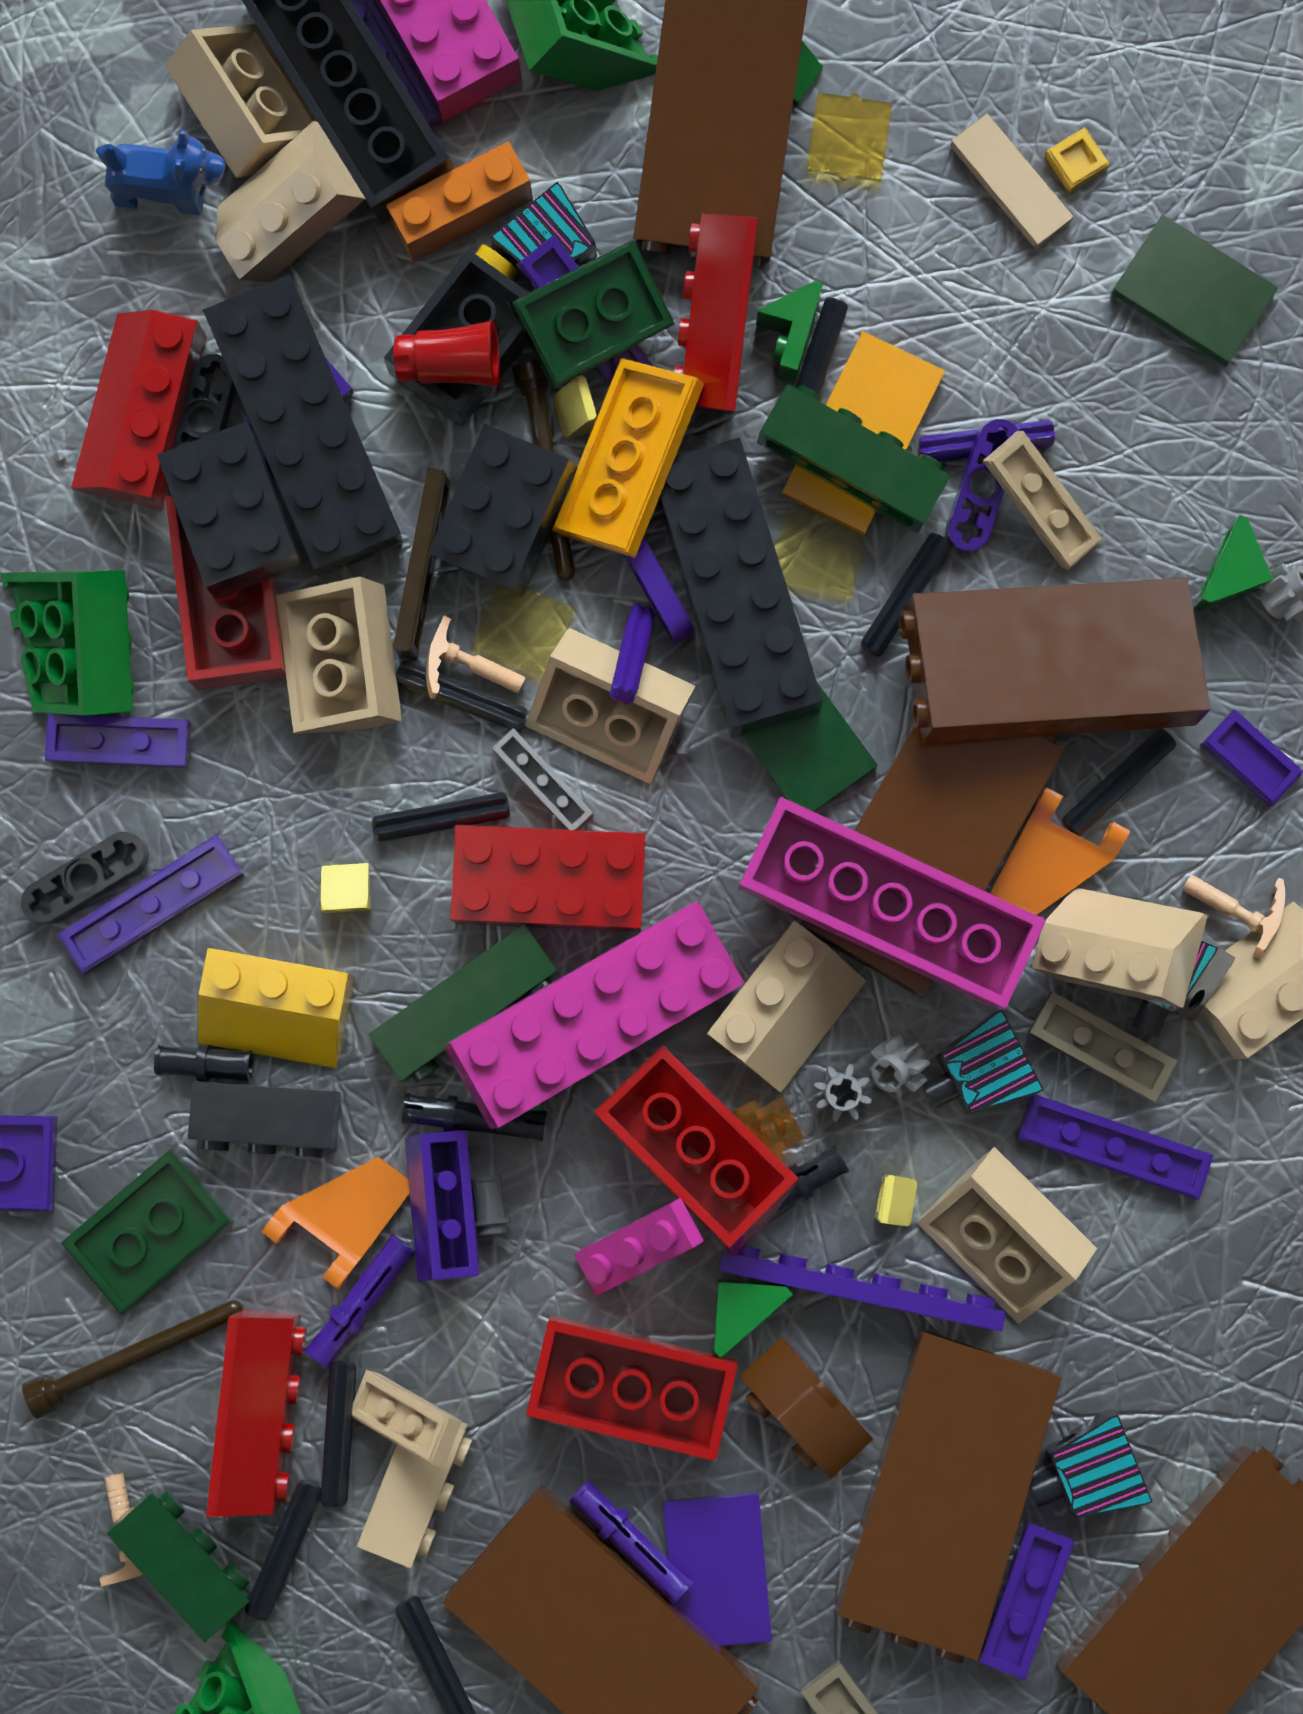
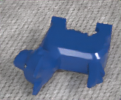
M180 129L177 140L169 149L134 144H119L117 146L105 144L96 149L98 158L106 166L105 187L110 191V198L116 207L137 209L138 200L136 197L158 203L173 204L180 213L201 215L204 200L199 195L200 189H205L208 184L211 186L219 183L225 170L223 158L218 154L207 151L199 140L187 135L185 129Z

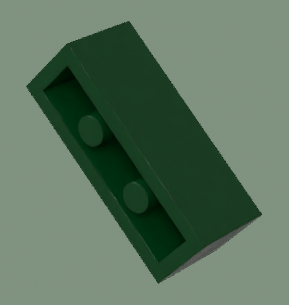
M153 1486L109 1526L107 1535L195 1633L206 1642L250 1601V1593L246 1589L250 1581L235 1563L231 1561L225 1566L213 1553L218 1548L217 1544L201 1526L192 1530L183 1520L181 1515L186 1510L171 1492L166 1490L160 1494Z

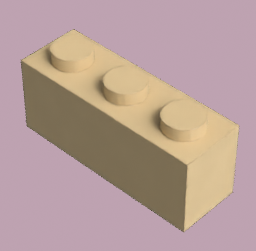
M461 1422L444 1468L430 1465L399 1445L396 1446L357 1544L358 1548L410 1569L417 1556L426 1559L436 1534L435 1530L428 1528L434 1511L437 1510L444 1513L454 1485L446 1482L453 1464L462 1467L472 1442L471 1439L464 1437L469 1424Z

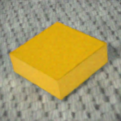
M1085 127L1048 149L1044 156L1068 193L1102 174L1110 165Z

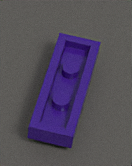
M48 714L45 760L52 763L188 768L191 722L184 719Z
M1026 1520L986 1632L978 1659L980 1663L1023 1680L1026 1679L1074 1544V1540L1071 1537Z

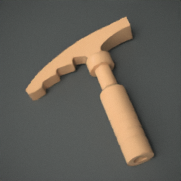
M443 616L427 657L426 682L430 698L435 699L439 692L440 684L437 683L439 672L437 670L440 666L441 658L451 663L455 660L469 667L470 672L518 694L525 677L480 655H469L459 650L460 646L448 643L446 634L451 618Z
M1191 875L1182 891L1206 903L1227 917L1235 916L1247 923L1246 927L1254 932L1258 931L1260 933V940L1252 956L1260 960L1281 923L1285 904V885L1283 879L1279 878L1273 888V893L1275 894L1272 901L1273 906L1268 913L1269 916L1264 917V915L1257 911L1253 914L1239 905L1238 900Z
M124 1473L105 1477L113 1523L130 1508ZM119 1551L120 1562H125V1566L113 1573L102 1575L99 1579L101 1587L133 1579L143 1574L122 1551Z

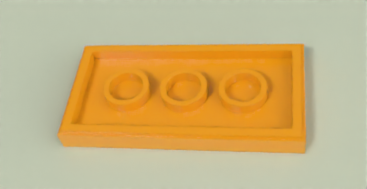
M862 331L826 405L835 411L843 408L853 412L862 419V426L876 434L880 431L892 434L904 444L903 449L907 450L945 370ZM795 465L781 494L782 497L862 536L865 535L876 513L875 509Z
M621 358L552 530L561 536L635 558L704 383L696 377Z

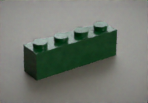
M787 383L760 430L757 443L918 534L951 475L943 471L944 466L928 455L920 454L917 457L903 449L904 444L892 434L884 431L876 434L862 426V419L853 412L843 408L835 411L821 403L822 397L812 389L799 385L796 389Z
M523 924L368 1035L400 1081L406 1082L412 1077L417 1084L439 1068L435 1060L447 1053L443 1047L444 1044L516 1004L527 995L530 996L553 982L551 978L557 975L558 971L525 924Z

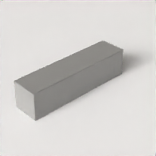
M514 728L492 747L493 752L567 830H580L594 817L593 812Z

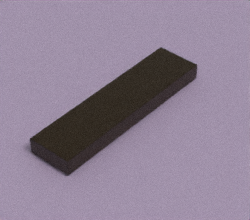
M430 467L427 469L393 644V650L401 658L415 660V657H418L436 564V558L428 552L444 518L451 486L447 474L442 469Z

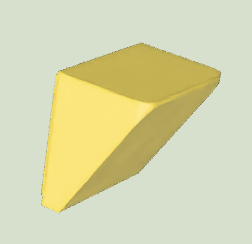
M583 375L571 380L553 397L562 434L567 439L591 433L597 419L586 377L583 378Z
M369 863L322 866V912L371 910Z
M884 1174L881 1177L875 1212L876 1221L900 1226H909L911 1224L917 1190V1181L915 1179Z

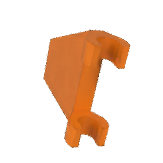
M1047 787L1043 788L989 894L1034 915H1038L1112 862L1124 845L1130 830L1114 822L1109 823L1097 846L1050 821L1063 796Z
M377 1157L282 1205L261 1232L279 1245L295 1222L339 1254L322 1277L339 1290L409 1196V1180L381 1158Z

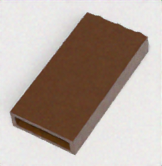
M665 0L633 235L635 241L643 242V251L669 254L670 246L689 248L691 223L700 224L701 213L758 217L752 267H760L761 259H771L808 0ZM688 252L687 257L696 258L697 252Z
M1187 578L914 593L905 610L899 614L900 636L902 639L908 640L910 654L906 656L905 660L906 679L909 684L914 683L916 700L912 702V721L914 727L921 730L923 744L1196 726L1211 710Z
M913 727L854 831L985 891L1064 750L1055 745L1057 739L1053 735L923 744L920 728ZM802 920L800 923L801 926L824 943L920 998L925 996L933 980L805 920Z
M918 1329L834 1606L837 1615L844 1617L843 1624L864 1633H870L872 1627L890 1632L889 1639L910 1648H917L918 1642L936 1647V1655L956 1663H963L965 1657L978 1661L1062 1379L1060 1375L1050 1370Z
M1243 1443L1056 1662L1062 1673L1108 1714H1226L1303 1624V1481L1298 1479L1294 1484H1291L1279 1473L1285 1465L1263 1446L1255 1452Z
M543 1484L535 1490L456 1581L442 1601L444 1606L564 1714H749L759 1700V1696L755 1694L759 1690L758 1677L724 1646L716 1643L675 1605L672 1606L669 1603L670 1601L608 1542H603L597 1536L598 1533Z

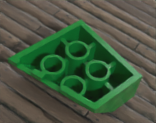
M506 0L512 24L516 30L529 71L595 91L642 79L656 73L658 56L656 54L647 55L638 40L644 34L636 19H628L619 8L616 0Z
M125 570L0 573L3 587L12 588L17 610L9 613L13 629H20L25 641L26 649L23 651L20 659L33 712L96 715L133 711L132 696L134 694V683L131 678L130 669L132 639L128 630L127 603L129 600V589L126 584Z
M233 1622L228 1623L221 1635L222 1639L226 1642L215 1661L206 1660L197 1675L202 1683L189 1705L180 1704L175 1714H301L285 1671Z

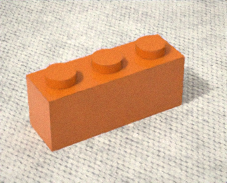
M507 141L386 204L397 235L412 262H415L532 201L533 196L531 181L510 142Z

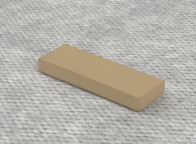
M988 113L951 141L950 147L1035 249L1039 248L1072 222L1073 215Z
M1016 431L983 460L984 464L1063 569L1069 570L1103 540L1024 431Z
M366 1370L352 1407V1417L428 1464L441 1468L445 1466L462 1422L385 1376Z

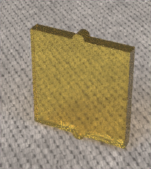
M818 92L806 172L839 176L841 181L855 178L881 182L892 103L859 98L857 93H853L851 97Z
M787 507L781 538L775 541V548L778 549V560L786 584L851 597L857 565L863 562V556L860 555L863 534L819 513Z
M496 586L488 607L481 610L483 619L471 649L543 677L550 655L565 634L575 607L530 589H526L524 596H520L500 586Z

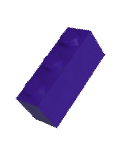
M466 1130L419 1134L405 1138L417 1282L478 1276L479 1265Z

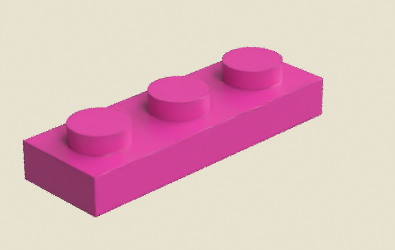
M679 1198L574 1253V1256L595 1295L598 1296L694 1248L704 1240L682 1199Z

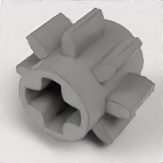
M1281 563L1270 571L1273 580L1263 586L1260 594L1261 600L1266 610L1274 618L1282 619L1284 617L1287 622L1294 618L1299 622L1303 619V566L1300 565L1296 568L1295 564H1291L1286 567L1284 563Z
M898 1034L889 1042L883 1041L871 1051L877 1061L869 1067V1071L872 1072V1077L881 1090L895 1092L898 1098H901L910 1090L915 1092L928 1081L921 1071L930 1065V1061L927 1060L926 1054L918 1042L911 1040L903 1041L902 1036Z
M852 1064L847 1065L844 1075L838 1076L834 1068L831 1066L827 1067L826 1071L830 1078L827 1083L816 1082L813 1084L816 1089L823 1091L824 1099L817 1102L815 1107L823 1108L828 1105L832 1108L831 1120L834 1122L840 1118L841 1111H848L852 1119H858V1112L855 1109L858 1103L866 1104L872 1101L869 1097L862 1095L861 1089L862 1086L870 1081L869 1078H861L858 1081L853 1078L854 1069ZM843 1080L849 1082L848 1090L855 1092L854 1099L845 1100L842 1107L836 1105L837 1097L830 1094L831 1086H838Z

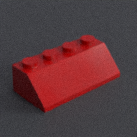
M701 213L700 224L691 223L688 252H697L695 271H686L683 299L692 300L690 319L681 318L678 336V346L686 347L684 366L675 365L674 372L696 377L704 383L696 406L728 411L736 410L758 217Z
M156 310L117 314L73 478L72 490L162 511L168 484L157 454L171 450L173 447L192 371L196 362L203 355L207 336L198 320Z
M663 1045L594 1112L600 1123L676 1200L682 1199L688 1212L733 1257L770 1221L799 1181V1178Z
M244 1309L228 1318L206 1516L272 1515L280 1507V1502H287L291 1473L283 1472L285 1453L293 1452L296 1438V1424L289 1423L291 1404L298 1405L302 1382L300 1375H294L296 1356L304 1355L307 1339V1328L300 1327L301 1315Z

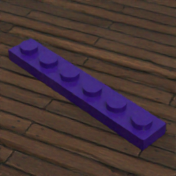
M745 1245L734 1257L727 1250H721L718 1270L722 1272L1003 1332L1006 1312L994 1308L996 1299L967 1293L966 1302L947 1298L949 1289L920 1283L919 1291L900 1288L902 1279L878 1273L873 1274L872 1281L853 1278L855 1269L827 1263L825 1271L807 1268V1258L780 1253L779 1261L760 1258L761 1249Z

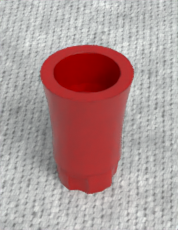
M494 320L465 327L417 331L416 335H399L394 339L393 357L398 381L419 380L421 384L459 383L498 387L500 359L498 335Z

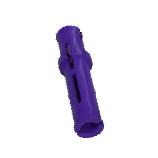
M394 1234L390 1235V1239L363 1272L340 1305H333L328 1311L331 1317L309 1346H306L304 1349L311 1358L322 1366L329 1368L353 1334L359 1335L364 1328L361 1325L363 1320L387 1291L409 1259L415 1255V1250Z
M590 1479L569 1500V1503L574 1505L600 1531L597 1536L603 1542L608 1539L670 1601L669 1603L672 1606L693 1584L628 1519L630 1513L624 1507L619 1510Z

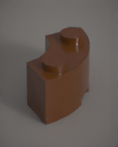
M783 1337L775 1342L740 1375L742 1380L752 1390L746 1396V1399L764 1419L772 1414L797 1442L791 1449L810 1471L818 1465L832 1478L874 1440Z

